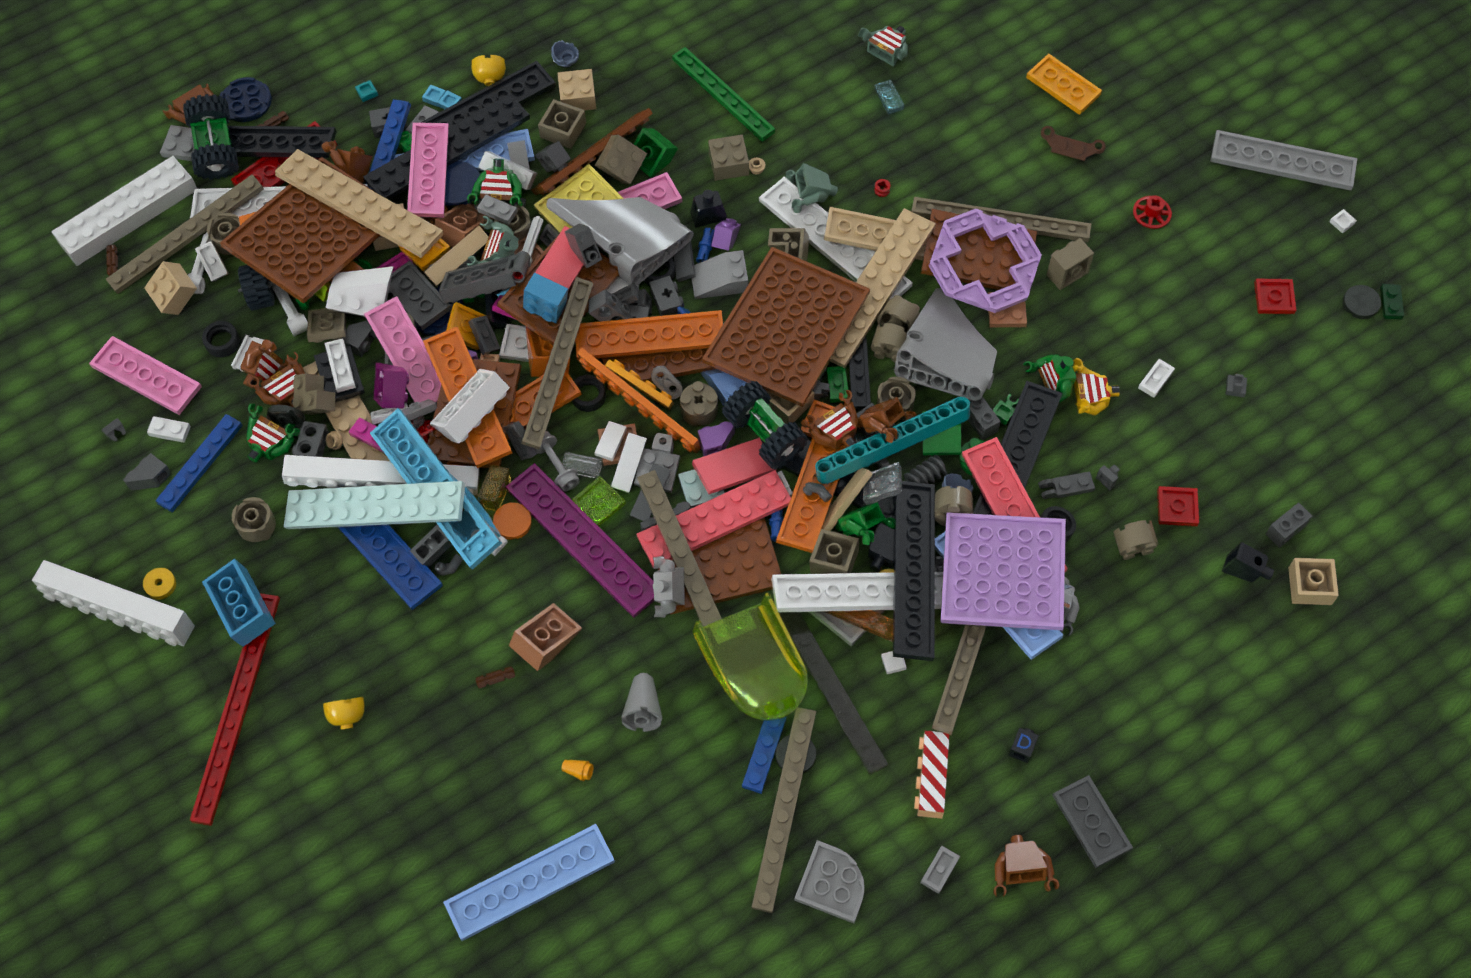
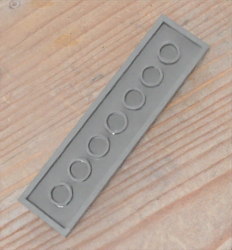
M1217 130L1210 162L1352 190L1357 158Z

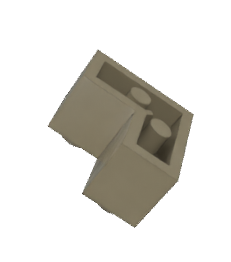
M770 228L768 246L770 249L774 247L807 261L809 235L805 228Z
M307 373L294 376V408L307 415L335 411V392L324 391V376Z

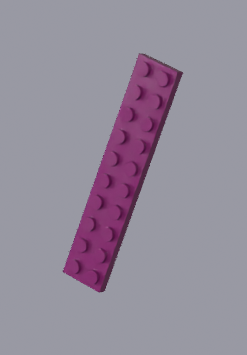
M535 463L506 486V490L530 512L557 542L633 618L654 601V581Z

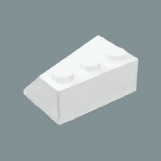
M393 266L336 274L329 289L326 308L365 317L364 313L387 302Z

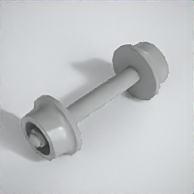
M545 431L539 450L535 449L537 454L546 452L559 472L554 481L555 484L560 486L563 491H569L579 484L578 471L575 468L567 470L564 468L552 449L557 442V438L548 431Z

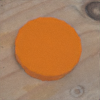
M519 503L502 505L497 509L493 517L495 527L501 536L508 540L522 538L528 533L532 524L530 512Z

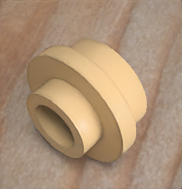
M756 157L749 161L751 173L758 175L764 171L765 162L763 159Z
M331 431L326 436V445L334 450L340 449L343 437L338 431Z

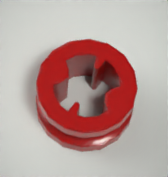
M886 179L877 180L874 189L875 194L879 197H886L890 193V182Z

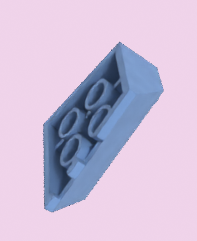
M718 369L700 372L708 385L715 390L723 406L735 390L738 391L739 387L745 386L747 383Z

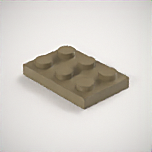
M327 308L308 311V342L319 343L328 339L338 340L346 337V313Z

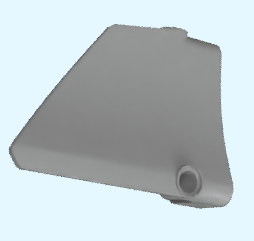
M641 197L614 200L548 198L546 204L549 210L572 227L579 223L590 227L596 245L608 253L609 262L614 266H618L620 278L628 284L635 283L639 285L686 246L694 234L693 231L680 223L677 215Z
M937 288L907 332L906 340L897 352L894 371L897 377L905 378L910 382L977 401L982 398L986 389L991 388L993 383V368L997 350L976 330L954 299L946 296L941 288Z

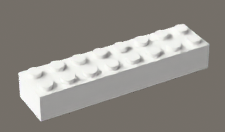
M172 156L51 232L59 245L78 266L105 249L107 245L115 243L191 195L197 187L190 174Z
M43 560L32 579L37 586L36 589L44 594L43 597L50 601L58 600L64 606L69 608L72 606L77 607L79 611L85 614L91 612L101 620L106 621V619H110L120 627L126 625L134 632L148 633L149 637L156 640L159 638L164 639L166 643L172 646L178 644L184 647L195 627L183 610Z

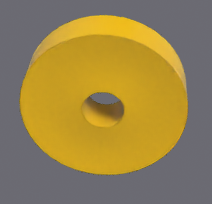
M156 568L148 572L144 577L143 588L151 598L164 599L174 592L176 579L168 569Z

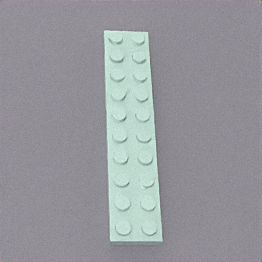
M463 481L289 490L284 528L305 529L461 521L465 483Z

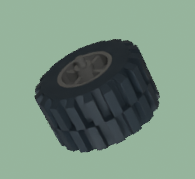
M240 266L238 276L241 288L238 289V292H243L250 310L254 311L274 306L275 298L272 284L274 283L250 266Z

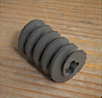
M934 454V457H929L928 461H923L922 465H917L916 469H911L910 473H905L904 479L908 482L929 484V481L933 484L935 483L934 477L939 480L941 479L940 473L945 476L947 471L941 458Z

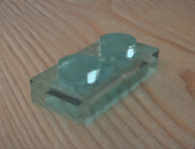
M891 79L875 84V90L888 114L904 109L905 105Z

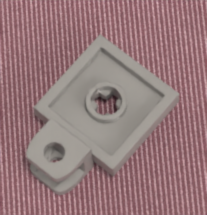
M657 433L653 440L652 450L643 449L634 481L635 486L640 487L637 477L648 473L652 464L655 463L671 470L664 491L672 493L680 455L673 454L674 443L671 435Z

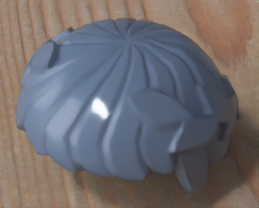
M561 40L555 42L551 47L552 59L561 67H570L579 59V50L577 47H574L573 43L569 44Z
M953 473L947 474L944 477L942 487L950 486V488H957V486H962L972 493L973 485H971V480L962 479L961 475Z

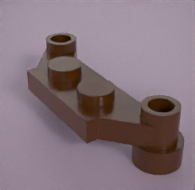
M1045 126L1041 130V136L1051 146L1052 153L1085 161L1087 157L1101 154L1106 149L1105 142L1102 140H1095L1089 144L1056 135L1051 126ZM1045 130H1050V135H1045ZM1100 143L1102 148L1096 149L1095 145Z

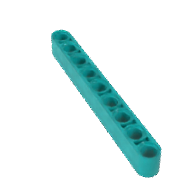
M957 397L891 427L897 430V439H894L892 443L886 441L885 433H878L820 459L815 465L817 480L822 484L831 483L968 420L970 417L969 400L965 397Z

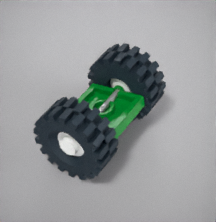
M205 94V96L197 95V98L192 97L190 98L191 100H186V103L183 104L186 125L192 131L195 150L191 153L194 174L199 178H209V180H213V178L221 179V177L226 178L228 175L232 176L234 172L238 171L239 165L236 150L234 147H231L228 123L231 118L228 101L222 98V96L216 97L214 94L212 96H209V94Z
M751 381V383L748 382L745 386L739 387L738 391L735 390L733 395L729 396L728 401L722 407V413L735 428H743L745 424L749 425L764 442L761 445L762 448L759 449V455L772 469H780L782 466H786L789 461H793V458L797 457L800 451H803V446H806L808 438L795 422L784 423L769 405L771 397L757 381Z

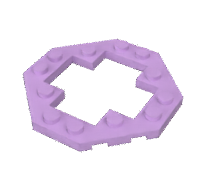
M973 209L944 221L929 263V268L946 296L996 313L1027 300L1042 254L1024 225L1018 223L1015 225L1007 222V219L996 215L989 216L979 209ZM981 227L984 228L991 241L1007 235L1023 261L1009 269L1016 283L990 294L986 293L979 280L963 286L947 259L961 253V248L955 237Z

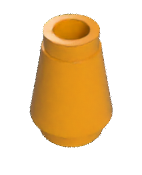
M566 759L563 761V772L582 781L590 780L592 777L594 765L590 764L589 761Z

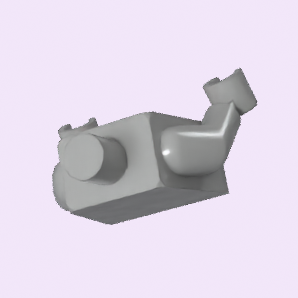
M660 556L653 557V568H660V570L653 574L654 600L661 604V606H654V617L665 618L667 614L673 613L676 610V605H685L684 567H675L672 560Z

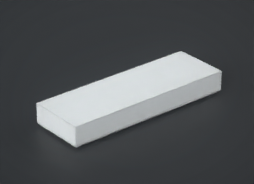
M343 338L325 343L337 393L356 388Z
M628 433L611 488L627 493L630 492L647 438Z

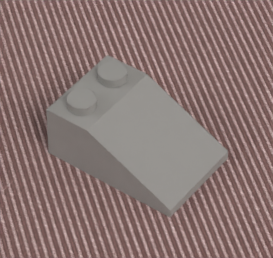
M743 250L725 252L694 265L696 277L691 279L695 299L743 293L748 286Z

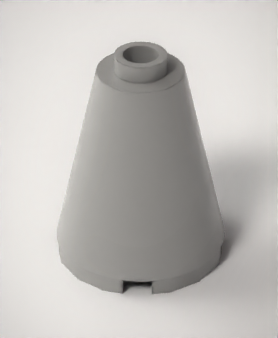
M640 673L633 678L622 713V724L633 731H636V728H643V732H647L660 727L662 713L653 677L647 673Z

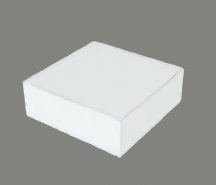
M1343 209L1331 218L1330 223L1340 232L1344 233L1357 220Z
M893 651L881 654L886 674L906 670L904 658L893 657Z

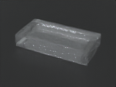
M565 452L562 464L566 470L575 468L578 471V475L598 479L602 459Z

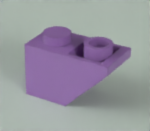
M726 218V220L717 224L711 246L729 251L733 248L741 224L736 223V220Z
M725 421L719 425L706 426L698 430V440L704 456L726 449L735 434V427L731 422Z

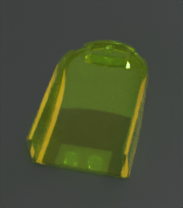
M769 592L764 595L760 604L708 625L702 626L700 620L696 621L692 633L714 676L739 710L752 718L770 721L788 716L800 705L808 685L807 671Z

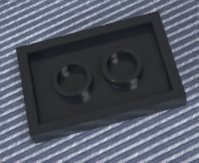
M350 344L346 345V350L356 386L353 389L337 393L327 351L314 355L319 375L324 376V391L335 392V403L365 394Z

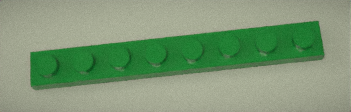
M686 47L672 55V60L759 140L763 142L775 133V128Z

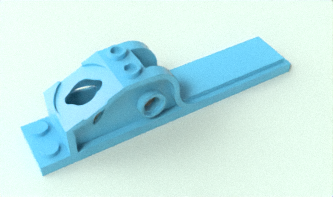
M399 408L370 432L371 436L407 484L458 481L444 467ZM465 487L463 508L465 510L462 512V520L436 523L467 565L474 569L498 548L502 542L499 539L501 534L495 527L489 514L476 497ZM479 530L473 537H471L473 531Z

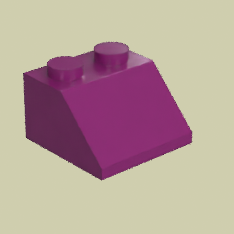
M376 363L373 399L382 408H404V403H407L408 400L406 384L409 383V374L403 367Z

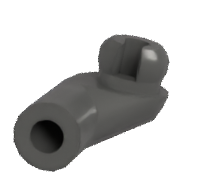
M808 482L803 487V492L806 495H811L813 492L817 493L824 502H828L832 498V495L822 484Z
M455 554L450 563L438 562L435 565V570L437 574L442 576L453 574L464 559Z

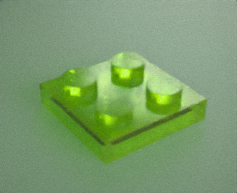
M601 476L571 499L598 527L626 504V501Z

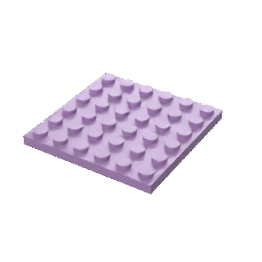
M947 513L941 623L1063 630L1066 519Z

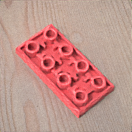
M564 226L535 273L568 288L569 291L584 265L571 249L565 235V231L570 228Z
M760 438L692 461V465L708 494L747 482L774 471L759 455V449L762 448Z

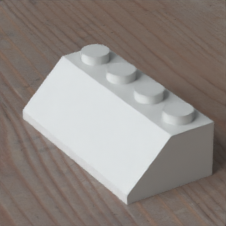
M479 369L430 422V425L452 442H463L469 436L468 433L481 423V419L485 414H489L494 409L495 403L506 396V391L510 387L496 372Z

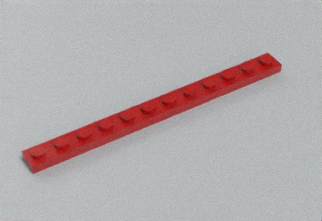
M260 593L274 619L280 598ZM272 627L242 648L190 817L192 823L209 826L213 824Z

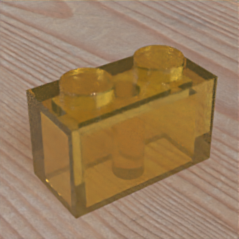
M490 465L477 497L483 508L497 511L501 507L507 492L506 486L512 480L509 469Z

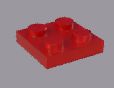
M1293 279L1255 280L1258 314H1295L1296 302Z
M1159 486L1157 489L1158 523L1163 525L1198 526V488Z

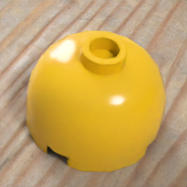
M481 55L472 59L471 69L476 80L486 86H490L503 79L506 64L505 59L501 56L490 55L491 58H485V55Z
M358 697L323 703L326 719L334 726H341V730L353 728V723L360 721L363 717L364 698Z

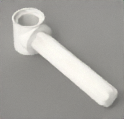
M540 216L533 218L522 251L530 255L528 268L532 265L533 259L531 256L543 224V219Z
M208 233L203 235L200 246L211 241ZM198 254L192 272L188 276L197 287L194 294H203L205 289V280L202 277L204 266Z
M272 284V288L288 316L287 324L293 336L307 331L308 322L304 314L297 312L285 290L276 284Z

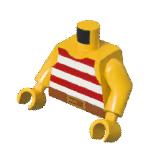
M1076 358L1073 360L1074 366L1072 367L1074 372L1077 371L1074 389L1078 414L1088 413L1097 415L1108 407L1110 397H1119V386H1108V380L1105 375L1089 370L1083 366L1081 359Z

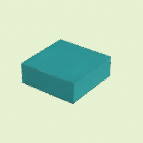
M371 80L355 86L362 102L378 96V92Z

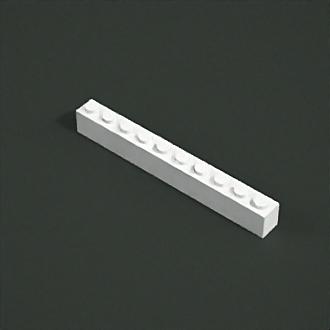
M285 455L282 478L284 484L289 486L307 485L312 488L317 486L344 488L407 484L391 461ZM443 464L458 481L465 483V487L473 495L478 496L479 468L476 466Z

